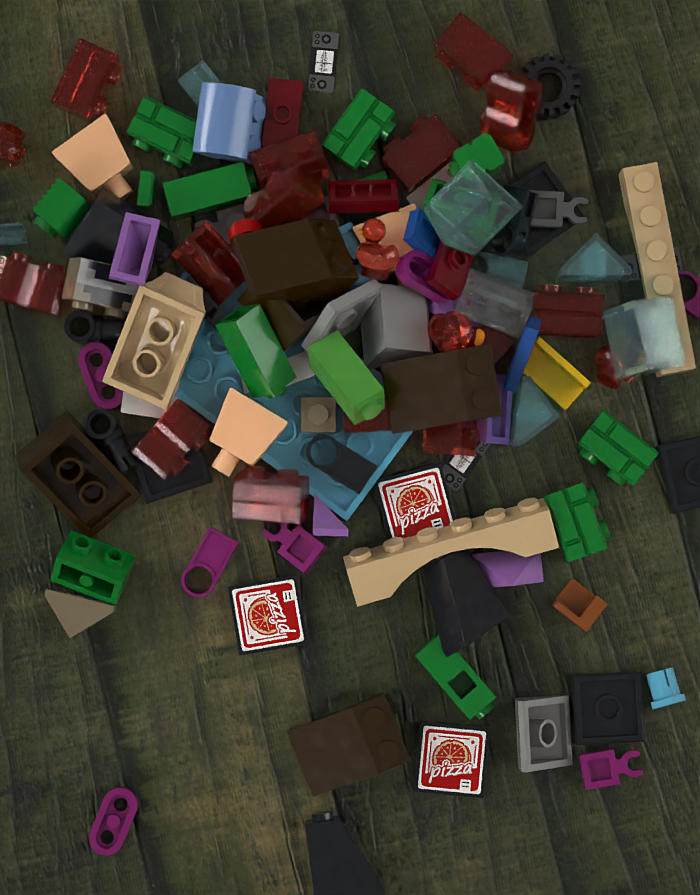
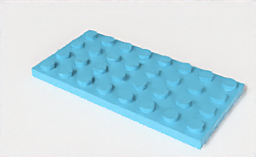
M204 245L181 278L185 280L190 276L198 286L203 288V291L220 309L228 315L238 307H242L237 299L248 288L247 282L241 270ZM205 318L179 381V389L175 394L214 424H216L230 388L235 389L288 421L289 425L263 454L261 459L313 497L315 493L329 509L346 521L349 520L413 432L391 433L384 391L385 409L375 418L364 420L354 425L336 402V433H301V397H333L319 378L314 375L286 386L287 391L273 399H268L267 396L252 398L250 393H244L241 375L220 334ZM305 338L284 352L287 358L306 351L301 346ZM369 369L384 388L382 374L376 369ZM329 435L377 465L360 494L309 463L306 456V448L314 437ZM321 439L311 446V457L316 464L321 466L329 465L336 459L337 449L331 440Z

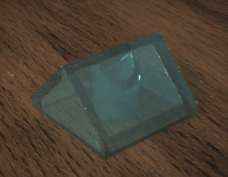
M470 159L423 207V210L444 245L475 256L523 206L477 163Z
M595 233L559 269L555 275V282H625L632 275V268Z
M672 296L633 300L603 311L616 380L686 366Z
M523 375L517 387L509 448L511 449L521 447L560 417L530 376Z

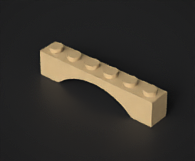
M654 162L623 168L618 175L624 207L630 224L641 272L648 317L650 346L656 377L692 371L696 369L658 163Z
M527 498L520 501L514 507L507 509L493 508L486 511L480 517L473 519L467 517L459 518L451 522L449 526L439 529L429 527L420 530L415 536L404 539L401 537L388 539L381 546L370 549L368 547L354 549L349 555L343 556V560L358 607L391 597L400 584L415 570L429 561L450 552L470 548H493L529 557L559 548L550 510L544 498Z

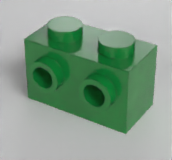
M71 530L56 557L50 581L116 606L129 580L136 555Z

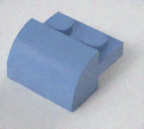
M202 82L192 152L214 159H227L236 163L244 162L246 166H258L267 98L257 95L254 89L242 86Z

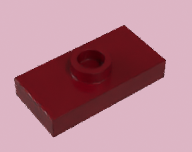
M269 78L262 148L296 152L304 88L303 81Z
M398 180L328 181L329 214L399 212Z
M453 225L445 228L426 282L452 301L461 297L478 243Z

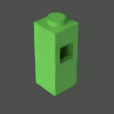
M338 330L308 346L309 367L354 425L364 420L375 418L385 409L384 388Z

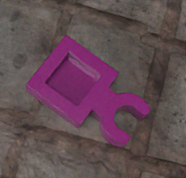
M275 515L273 518L281 525L280 532L273 535L272 532L264 529L263 535L270 541L281 542L283 545L277 552L301 572L307 574L328 546L301 525H297L292 532L288 520L282 516Z
M613 748L578 754L585 790L620 784L618 774L625 773L629 777H638L643 774L641 768L632 770L627 765L631 757L640 756L638 750H627L619 758H615Z

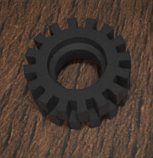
M550 53L543 54L539 58L536 56L532 58L531 62H527L519 75L516 87L518 90V101L521 100L522 108L525 111L529 110L531 112L530 115L536 117V115L542 117L541 120H547L552 117L554 120L559 118L560 115L568 113L579 96L581 85L576 67L573 69L571 66L572 62L568 59L564 61L561 59V55L555 54V57L550 56ZM551 74L560 80L562 91L558 97L546 100L537 94L535 82L540 76Z

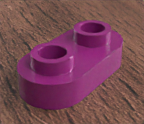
M411 250L402 255L397 260L396 272L403 284L436 303L445 304L451 301L426 282L434 258L419 250Z
M91 342L81 349L78 356V363L92 401L98 407L106 410L116 409L122 404L123 391L113 387L115 389V396L112 399H105L103 390L111 385L102 382L113 353L103 343ZM95 354H100L103 357V363L98 367H94L91 364V358Z
M122 786L115 787L105 795L89 833L90 846L96 853L104 856L113 855L123 846L139 805L138 798L131 789ZM117 798H124L127 801V808L125 810L116 808L115 800ZM103 831H111L114 835V840L112 842H105L101 836Z

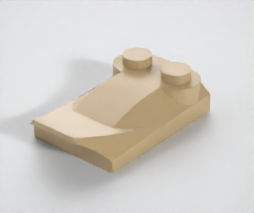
M167 272L145 283L144 287L139 286L102 382L160 408L168 409L173 396L179 389V381L206 315L203 302V288Z

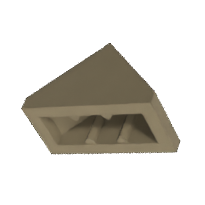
M53 588L46 589L44 595L69 638L78 635L115 613L117 605L114 606L100 600Z

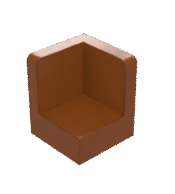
M574 579L569 580L551 604L552 607L586 632L608 605Z

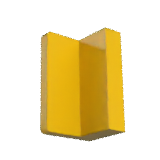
M538 336L536 338L523 374L565 411L591 382L541 337Z

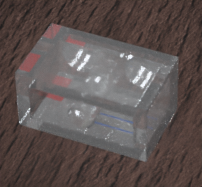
M470 268L461 297L456 299L454 313L519 339L533 309L534 293Z

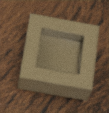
M301 397V433H336V400L333 397Z

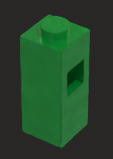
M244 162L162 183L173 221L254 200L252 190L258 189L253 169L246 170Z
M260 304L238 307L215 324L252 398L267 396L268 399H273L287 391L286 385L297 377Z
M439 634L414 654L469 720L474 716L480 720L495 707L492 701L496 696L458 652L446 657L442 650Z

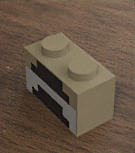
M82 257L70 258L62 299L73 301L72 308L92 312L94 306L105 309L104 315L125 319V315L129 314L139 285L109 279L111 264Z

